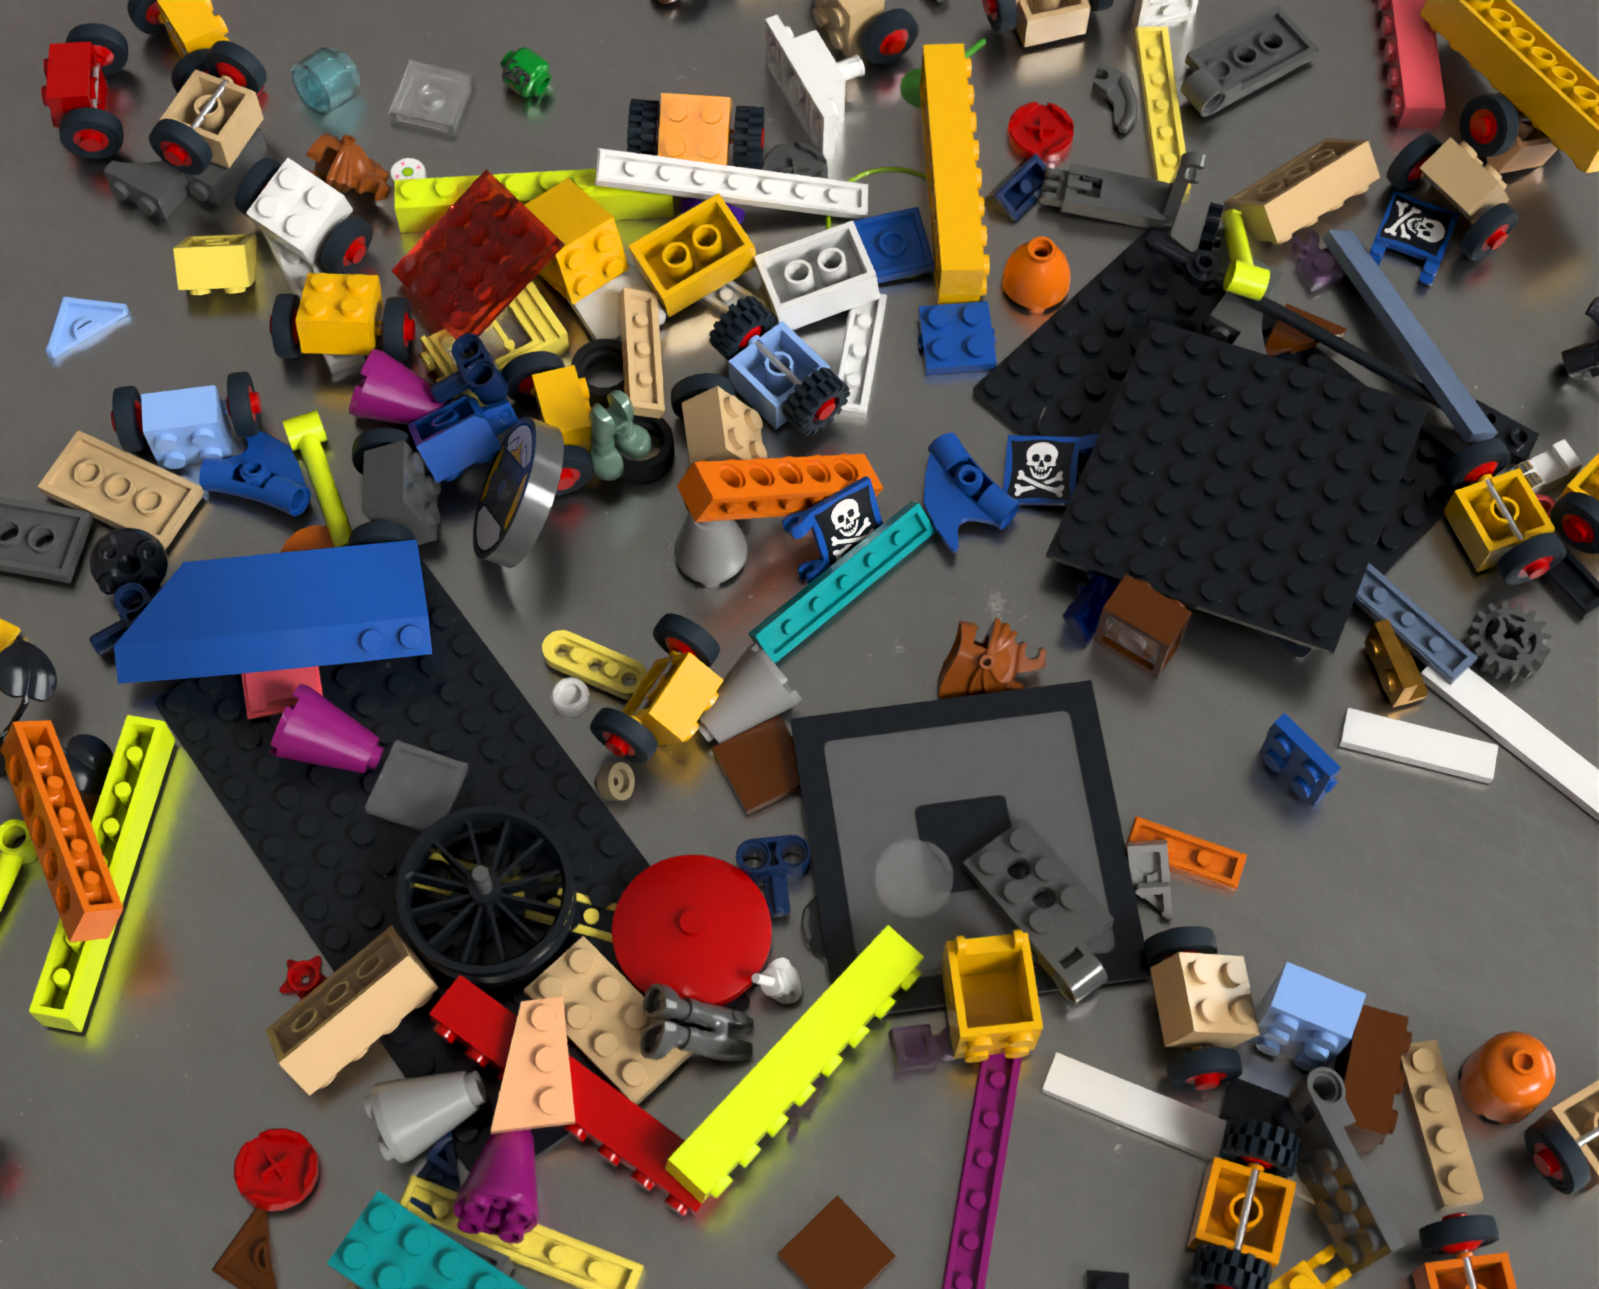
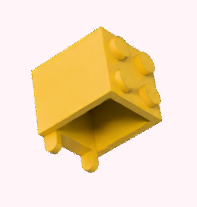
M569 178L511 213L512 219L504 223L500 228L504 237H511L518 233L525 255L514 262L515 271L517 273H524L533 268L572 305L629 270L614 217Z
M1022 929L1013 930L1012 934L970 939H965V936L961 935L956 936L955 940L946 941L940 966L954 1059L964 1058L965 1062L975 1063L989 1059V1055L1005 1053L1006 1058H1020L1029 1055V1051L1034 1050L1043 1030L1028 933H1023Z

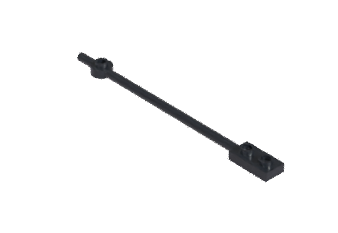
M1157 237L1151 250L1182 266V275L1190 285L1197 288H1206L1214 284L1223 289L1226 274L1220 271V262L1214 254L1206 250H1195L1188 254ZM1231 293L1442 410L1422 382L1264 295L1260 301H1256ZM1476 399V403L1498 432L1494 438L1500 439L1508 449L1511 457L1510 462L1518 465L1521 462L1527 461L1539 434Z

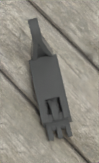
M1186 152L1182 154L1170 183L1072 163L1069 171L1046 168L1044 172L1046 180L1042 182L1041 187L1044 192L1040 193L1039 201L1042 204L1061 207L1062 212L1147 229L1151 226L1161 229L1163 226L1173 228L1188 183H1199L1200 169H1205L1207 156L1199 152Z

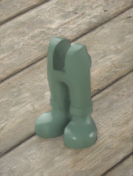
M614 390L607 395L610 407L606 410L596 403L589 413L592 433L590 457L593 464V472L598 478L607 481L616 480L624 471L623 459L616 447L625 455L635 459L647 456L652 447L648 431L641 426L633 424V404L629 396L621 390Z

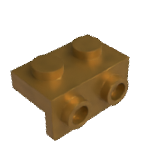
M1389 619L1375 622L1364 644L1392 707L1425 699L1428 691L1409 648L1397 639Z

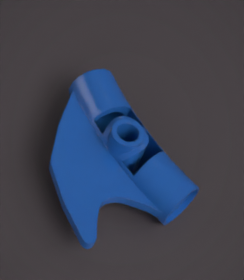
M259 431L258 435L244 437L248 448L243 453L222 460L206 458L202 462L199 483L204 491L224 493L254 500L294 517L302 514L310 502L311 491L305 485L300 465L291 448L262 431Z
M955 433L943 434L932 441L928 447L930 454L925 473L923 506L938 535L948 549L955 553L959 547L958 527L962 523L968 521L982 522L994 525L1002 530L1014 519L1019 511L1020 503L1000 488L982 470Z

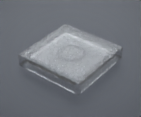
M410 60L388 111L390 119L454 133L474 84V75L468 72Z
M396 740L367 801L365 810L369 814L424 832L433 823L449 815L469 770L468 765Z

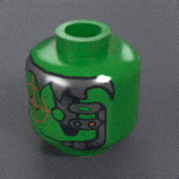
M522 47L516 52L510 50L501 61L503 83L524 98H529L533 95L535 97L540 96L551 81L552 75L549 74V63L527 47Z

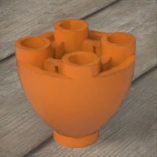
M1042 236L1035 237L1031 241H1027L1017 247L1005 262L1001 286L1012 301L1026 307L1032 313H1041L1045 308H1050L1061 302L1068 293L1071 281L1068 260L1051 239Z

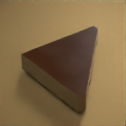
M1286 303V308L1343 339L1347 328ZM1278 320L1265 345V349L1269 356L1290 352L1291 354L1316 347L1319 342Z
M259 1208L254 1209L211 1269L215 1274L238 1289H278L267 1211Z

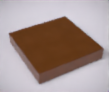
M780 715L712 747V753L746 815L752 814L800 790L793 737Z
M838 1195L777 1253V1257L807 1289H866L896 1259V1255Z

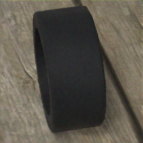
M597 339L586 343L578 349L571 360V366L575 365L578 379L584 377V372L587 368L600 361H613L623 366L622 343L614 339ZM624 379L617 385L608 388L596 387L587 383L590 395L588 400L591 407L598 403L604 409L610 407L607 395L610 392L621 390L625 393Z
M634 415L633 424L643 427L648 433L658 437L661 441V450L656 456L643 461L629 460L622 456L624 471L620 477L627 481L638 483L653 481L664 475L672 465L675 454L672 429L662 417L658 419Z

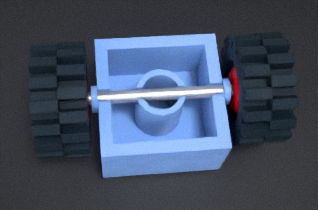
M746 296L745 300L740 298L737 300V305L732 303L728 307L729 311L726 314L722 312L719 316L721 320L715 321L713 325L715 329L710 331L709 336L711 338L709 342L728 361L729 380L733 383L734 389L775 429H778L789 420L806 436H809L810 433L812 435L816 434L818 429L821 431L826 428L827 422L831 423L835 420L833 417L836 414H840L842 411L841 406L846 405L848 402L846 398L850 396V388L830 370V366L783 321L776 325L775 316L755 297Z

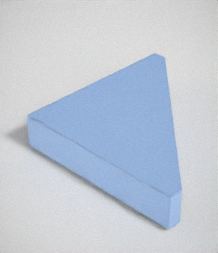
M62 297L46 347L48 357L55 358L126 317L129 313L127 305Z

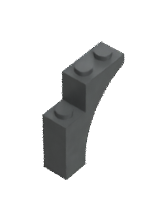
M257 128L230 168L210 162L203 173L189 175L176 170L163 160L150 163L111 161L104 169V173L109 182V190L121 200L128 199L137 204L146 214H155L167 220L190 193L200 201L207 200L219 207L241 182L248 170L268 151L262 129Z
M1252 257L1255 266L1270 271L1269 283L1264 296L1272 299L1276 293L1282 273ZM1226 292L1210 314L1204 335L1267 355L1262 336L1263 311Z

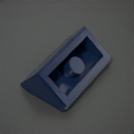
M1037 153L1025 158L984 198L985 203L1011 222H1014L1040 197V193L1044 192L1041 187L1042 182L1046 180L1044 172L1048 167Z

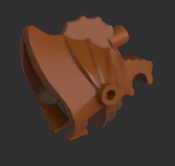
M325 132L307 151L306 156L316 161L314 172L306 170L341 194L356 189L360 194L363 192L375 194V201L387 199L390 189L387 181L390 173L385 171L381 164L368 158L364 150L355 143L356 139L354 137L343 135L340 140Z
M999 618L994 619L982 643L974 640L978 629L976 623L959 621L955 641L943 662L938 677L937 700L1023 689L1024 684L1013 679L1017 673L1023 674L1025 671L1030 673L1032 670L1037 672L1038 669L1045 668L1046 661L1044 658L1046 650L1043 647H1039L1038 653L1034 658H1027L1025 656L1027 644L1024 641L1016 643L1015 637L1017 632L1011 631L1010 625L1008 623L1002 624Z

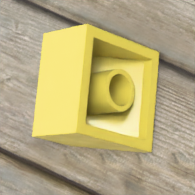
M256 233L186 236L173 248L178 290H189L190 295H205L211 293V289L224 288L225 293L228 294L245 292L246 287H250L255 281Z

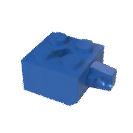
M462 395L407 425L418 451L435 481L439 483L442 480L451 481L463 474L465 468L476 462L482 464L493 459L497 454L496 452L502 449L497 436L519 420L507 398L480 407L476 398Z

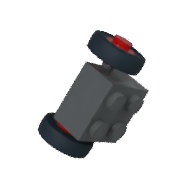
M374 428L358 435L352 446V462L355 469L363 475L362 512L371 522L361 524L351 532L348 546L417 540V544L420 545L437 540V525L440 523L437 499L438 494L441 492L440 482L437 483L429 469L424 465L412 436L393 428Z

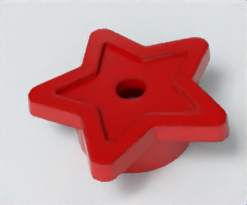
M315 956L309 961L287 960V980L281 985L279 991L283 994H297L300 1000L306 997L327 979L321 973V957ZM305 976L309 977L307 983L302 982V978Z

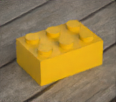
M719 193L628 245L634 265L651 291L657 293V300L668 317L673 316L756 267L754 256H756L755 246Z

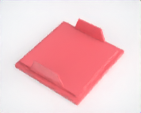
M319 666L242 674L248 720L280 714L284 712L286 706L296 705L298 698L292 695L302 683L310 686L323 696Z

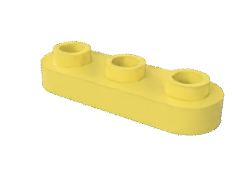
M557 630L550 633L542 644L544 660L551 668L580 679L587 684L622 699L630 700L647 674L646 668L639 661L566 630ZM560 650L568 651V654L564 657L556 655ZM594 664L602 666L599 671L595 672L589 669ZM626 679L636 681L632 686H625L623 684Z

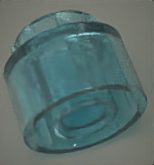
M322 47L295 63L291 68L292 81L300 98L313 112L321 116L328 115L353 99L356 94V87L360 81L359 72L353 60L344 51L335 48L328 49Z

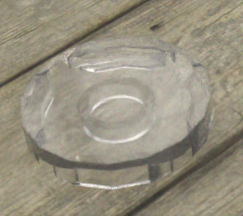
M904 839L892 844L881 854L875 869V889L881 902L892 912L907 918H922L936 912L947 902L953 887V868L947 855L937 845L928 841Z

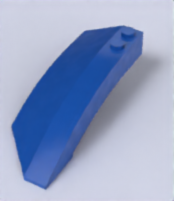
M417 540L183 562L114 645L118 684L275 671L432 654L429 617Z

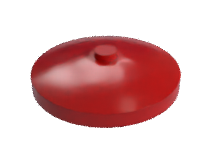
M705 855L675 856L651 865L637 875L624 890L613 916L612 942L617 963L625 978L644 997L652 984L658 983L668 985L682 999L693 998L701 1002L723 1006L750 988L753 984L752 975L754 973L761 974L771 947L772 925L770 912L766 900L757 885L748 875L734 865Z

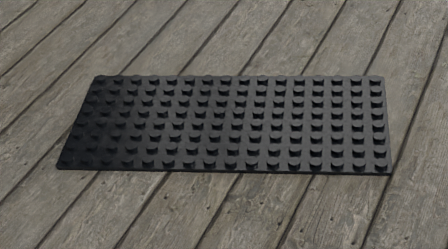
M420 557L429 617L432 654L319 666L323 697L380 738L378 746L384 748V751L375 770L368 767L365 773H358L277 758L270 755L269 751L273 748L270 746L283 713L248 720L242 674L189 678L158 697L155 705L334 973L391 925L399 932L428 969L438 989L433 992L431 999L420 1008H414L401 1019L400 1024L394 1031L387 1035H382L379 1040L405 1078L466 1071L467 1073L477 1071L486 1088L488 1101L481 1104L478 1111L451 1130L455 1153L470 1173L491 1134L490 1131L502 1085L497 1079L500 1072L489 1064L485 1068H481L464 1054L468 1048L456 1039L452 1044H449L432 1030L435 1024L431 1021L429 1013L455 980L434 970L418 955L401 923L396 902V886L400 867L408 850L415 840L439 819L465 808L483 805L510 807L532 815L550 828L564 846L572 866L576 892L590 896L592 905L576 902L574 920L565 941L551 959L540 968L508 983L475 985L517 1017L521 1001L530 1000L525 995L524 989L582 936L623 975L615 957L613 943L572 932V930H575L581 924L612 933L614 911L607 910L606 907L612 903L618 904L621 895L631 881L642 871L650 867V865ZM480 828L474 830L482 866L491 868L503 828ZM512 830L498 876L536 841L520 832ZM469 831L453 837L442 845L454 858L477 864ZM544 848L516 876L527 878L557 870L558 867ZM428 859L420 871L422 874L447 879L450 874L448 880L469 884L457 870L441 860L433 861ZM562 881L525 890L524 898L544 903L553 898H558L561 901L562 897L557 896L559 888H562ZM415 887L413 908L464 894L452 892L449 896ZM508 905L507 909L539 939L551 927V925L524 918L526 909ZM465 907L415 920L417 928L429 942ZM594 908L599 912L600 917L596 924L590 925L584 921L583 915L587 909ZM474 914L437 950L448 957L462 961L476 915ZM503 915L496 918L506 960L512 959L534 946ZM491 920L483 921L470 962L472 964L501 962ZM744 992L733 1001L723 1005V1007L744 1013L750 1007V999ZM674 1018L667 1019L681 1026H691L707 1031L705 1026L681 1022ZM567 1039L568 1054L615 1088ZM564 1125L531 1129L534 1138L535 1159L571 1135L563 1128Z

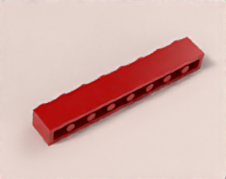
M459 975L429 1013L431 1021L435 1024L432 1030L449 1044H452L456 1039L468 1048L464 1054L481 1068H485L489 1064L499 1071L500 1075L497 1079L502 1083L517 1016L462 975ZM569 1055L575 1124L564 1125L563 1128L581 1142L587 1137L600 1147L597 1150V1154L611 1165L617 1167L621 1162L632 1170L633 1173L630 1178L646 1191L650 1192L654 1187L667 1197L664 1200L665 1205L675 1213L684 1217L688 1212L695 1217L708 1198L703 1203H700L665 1170L668 1159L685 1140Z

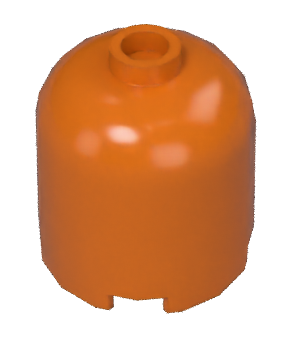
M1518 1031L1499 1033L1466 1058L1465 1064L1462 1067L1459 1087L1464 1101L1474 1114L1478 1116L1483 1115L1492 1121H1498L1500 1125L1518 1123L1533 1113L1548 1097L1555 1084L1556 1066L1550 1051L1540 1040L1532 1035Z

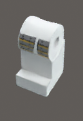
M1563 439L1553 444L1550 450L1531 458V460L1521 462L1509 471L1520 468L1535 495L1546 494L1569 484L1576 477L1583 463L1566 440Z

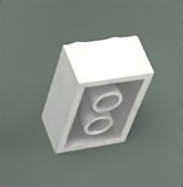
M853 220L754 256L760 281L777 323L779 324L783 321L791 330L880 298L877 275Z

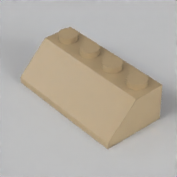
M1325 138L1224 201V205L1227 210L1236 209L1242 212L1241 216L1245 229L1257 241L1281 244L1290 240L1292 233L1298 229L1315 224L1318 221L1317 217L1325 212L1334 211L1342 207L1343 201L1347 198L1367 191L1369 184L1381 177L1368 140Z
M391 925L269 1026L266 1032L278 1064L310 1096L317 1089L328 1086L335 1079L337 1073L348 1063L363 1057L368 1051L369 1046L378 1038L394 1031L400 1024L401 1019L414 1008H420L431 999L433 992L438 989V986L428 969L399 932Z

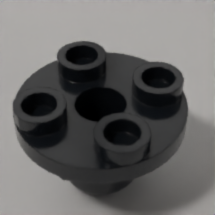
M136 528L113 530L102 536L91 551V574L99 589L107 595H114L119 587L127 583H138L146 589L148 594H153L160 588V584L167 573L168 561L165 548L155 536L144 530Z

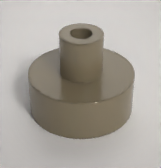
M625 762L605 763L594 778L595 788L608 801L626 800L634 790V773Z

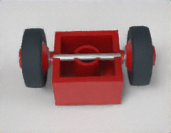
M86 23L74 27L68 33L66 43L49 44V56L44 58L43 61L47 82L41 88L42 101L44 106H49L51 110V121L53 127L59 129L62 145L78 156L93 159L106 158L116 154L121 149L124 138L122 123L116 116L107 112L108 84L104 75L116 73L124 68L128 60V43L122 33L104 24Z

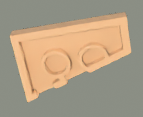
M563 997L521 1001L490 1131L491 1134L575 1124Z

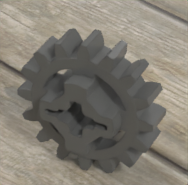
M1502 601L1498 609L1492 603L1488 604L1484 612H1477L1472 620L1473 622H1471L1466 631L1470 635L1465 643L1466 647L1475 648L1473 654L1478 657L1477 660L1481 659L1483 661L1480 670L1484 672L1492 668L1495 679H1498L1502 673H1507L1510 681H1514L1519 673L1526 679L1533 670L1538 671L1545 662L1544 660L1550 653L1551 649L1546 645L1550 641L1551 635L1541 633L1546 626V622H1535L1533 618L1536 611L1534 610L1527 614L1523 613L1521 603H1518L1514 609L1509 608L1507 601ZM1487 627L1489 628V631L1487 632V635L1489 637L1488 640H1486L1485 638V630ZM1527 642H1530V643H1531V653H1530V655L1528 654V651H1529L1530 647H1529V645H1528Z

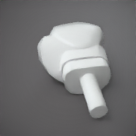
M786 958L775 959L762 974L754 973L752 975V982L760 984L762 991L767 996H771L781 1004L795 1003L804 995L801 977L796 968Z

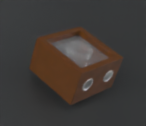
M1126 574L1102 609L1094 641L1158 678L1180 646L1192 612L1187 610L1177 599L1167 598L1153 590L1152 586L1146 581L1134 579Z

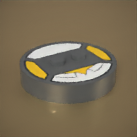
M527 416L514 424L501 443L502 449L496 452L497 454L490 465L481 490L474 519L473 548L476 556L507 568L518 565L536 542L552 507L563 464L564 440L561 430L556 426Z

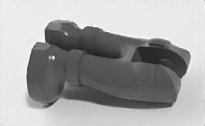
M652 984L647 990L643 1001V1012L646 1017L657 1020L652 1022L642 1035L640 1050L644 1058L660 1060L675 1047L682 1051H693L704 1057L723 1061H742L752 1057V1043L727 1038L728 1032L748 1033L753 1031L754 1020L743 1012L701 1002L693 998L682 999L676 991L664 984ZM674 1018L681 1022L705 1026L707 1031L691 1026H681L667 1019Z

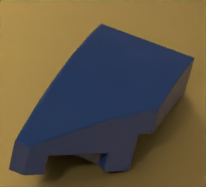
M450 1131L437 1141L425 1157L427 1162L417 1174V1177L459 1192L461 1188L453 1135ZM411 1197L410 1203L433 1219L437 1218L433 1213V1207Z

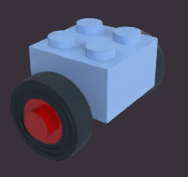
M242 371L228 374L227 396L224 400H221L216 385L141 394V397L135 386L115 388L112 399L111 423L125 452L144 450L148 442L159 467L180 469L185 465L201 464L206 458L222 460L233 457L231 423L227 414L232 419L233 427L238 437H251L258 435L259 413H262L259 392H255L250 374Z

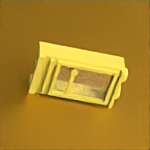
M530 282L525 285L524 289L428 337L425 335L420 337L423 352L419 353V356L426 370L429 373L432 371L438 376L436 382H439L458 371L451 349L455 340L464 334L473 333L478 335L494 357L501 372L512 359L529 352L547 351L555 353L560 357L570 350L567 331L534 283ZM468 388L465 391L454 396L452 399L454 400L462 395L470 396L476 399L478 397L474 392L472 393L471 390Z

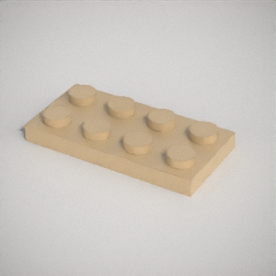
M79 430L37 486L41 494L75 510L90 512L93 518L116 529L136 528L144 530L155 536L162 543L165 550L204 495L202 486Z
M584 936L524 989L525 995L530 1000L563 997L567 1039L621 1094L636 1105H639L694 1053L693 1051H682L675 1047L665 1057L657 1061L642 1056L640 1050L642 1035L645 1029L657 1019L648 1018L644 1015L643 995Z

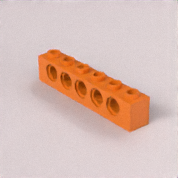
M847 453L827 456L817 454L808 457L786 456L768 459L763 457L748 460L728 459L725 461L709 462L700 460L688 467L687 473L677 484V488L695 523L779 517L806 511L865 476L871 479L875 497L883 490V486L865 454Z
M52 721L12 722L0 752L5 758V770L68 941L79 942L109 938L124 908Z

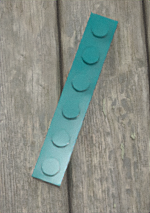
M910 501L751 630L748 634L753 643L756 642L758 647L762 648L770 659L776 663L935 533L920 503Z

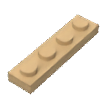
M623 287L619 295L625 394L629 396L633 404L634 415L660 419L665 412L657 293Z
M1437 1039L1411 1043L1407 1056L1401 1057L1399 1070L1405 1071L1404 1088L1439 1209L1480 1203L1484 1200Z

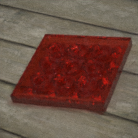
M486 169L462 196L450 206L448 211L434 226L425 233L406 256L400 260L392 269V272L455 339L470 333L479 337L565 244Z

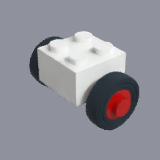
M269 157L259 160L245 174L236 191V208L249 217L257 228L311 265L322 252L321 265L331 274H349L362 260L371 244L373 237L372 226L358 216L348 217L353 209L345 196L289 158L283 164Z

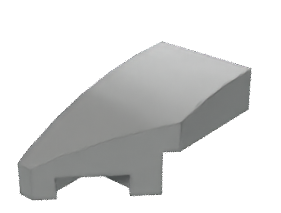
M1167 840L1128 842V860L1135 893L1142 899L1148 900L1160 910L1166 919H1173Z

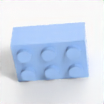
M1286 962L1263 997L1256 1018L1260 1035L1248 1041L1256 1044V1048L1271 1056H1279L1281 1054L1295 1060V1064L1306 1071L1311 1072L1317 1067L1328 1068L1351 1040L1366 994Z

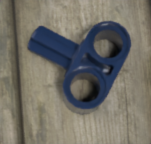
M473 333L464 334L457 338L452 345L451 351L457 363L458 371L431 386L430 391L435 400L442 404L468 388L485 405L505 399L509 390L508 384L494 357L482 340Z
M127 583L119 587L115 592L113 601L121 620L89 638L91 645L98 655H103L113 650L116 642L152 601L142 585ZM141 603L137 608L129 609L133 604Z
M798 835L754 838L744 841L736 850V867L748 875L756 885H764L770 916L783 917L789 914L791 908L787 882L800 880L809 871V844ZM788 853H797L803 859L798 863L791 864L785 862L783 856ZM749 857H758L763 861V864L756 868H750L743 862Z

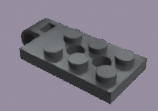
M1278 5L1187 53L1185 63L1193 73L1182 84L1181 93L1202 116H1209L1315 59L1319 48ZM1264 43H1276L1279 48L1271 49L1266 47ZM1238 57H1250L1253 62L1245 63L1240 61Z
M0 497V539L2 534L9 529L18 530V534L14 539L10 541L0 540V571L71 583L93 522L91 513ZM44 535L54 536L50 545L42 548L36 547V542Z
M1025 818L963 862V869L1014 929H1022L1023 933H1028L1030 947L1038 955V963L1071 1003H1078L1108 980L1104 967L1086 944L1112 926L1114 918ZM1014 864H1023L1029 869L1030 873L1024 879H1014L1008 874L1007 870ZM1038 893H1048L1053 896L1055 903L1051 907L1043 909L1037 907L1032 899Z
M1317 1067L1295 1083L1289 1091L1290 1106L1301 1125L1300 1128L1293 1132L1295 1137L1300 1138L1301 1142L1296 1163L1297 1173L1301 1182L1307 1186L1317 1206L1318 1216L1327 1226L1336 1244L1340 1259L1347 1265L1353 1276L1367 1270L1402 1249L1405 1245L1344 1129L1357 1122L1345 1100L1346 1088L1344 1081L1334 1070L1327 1067Z

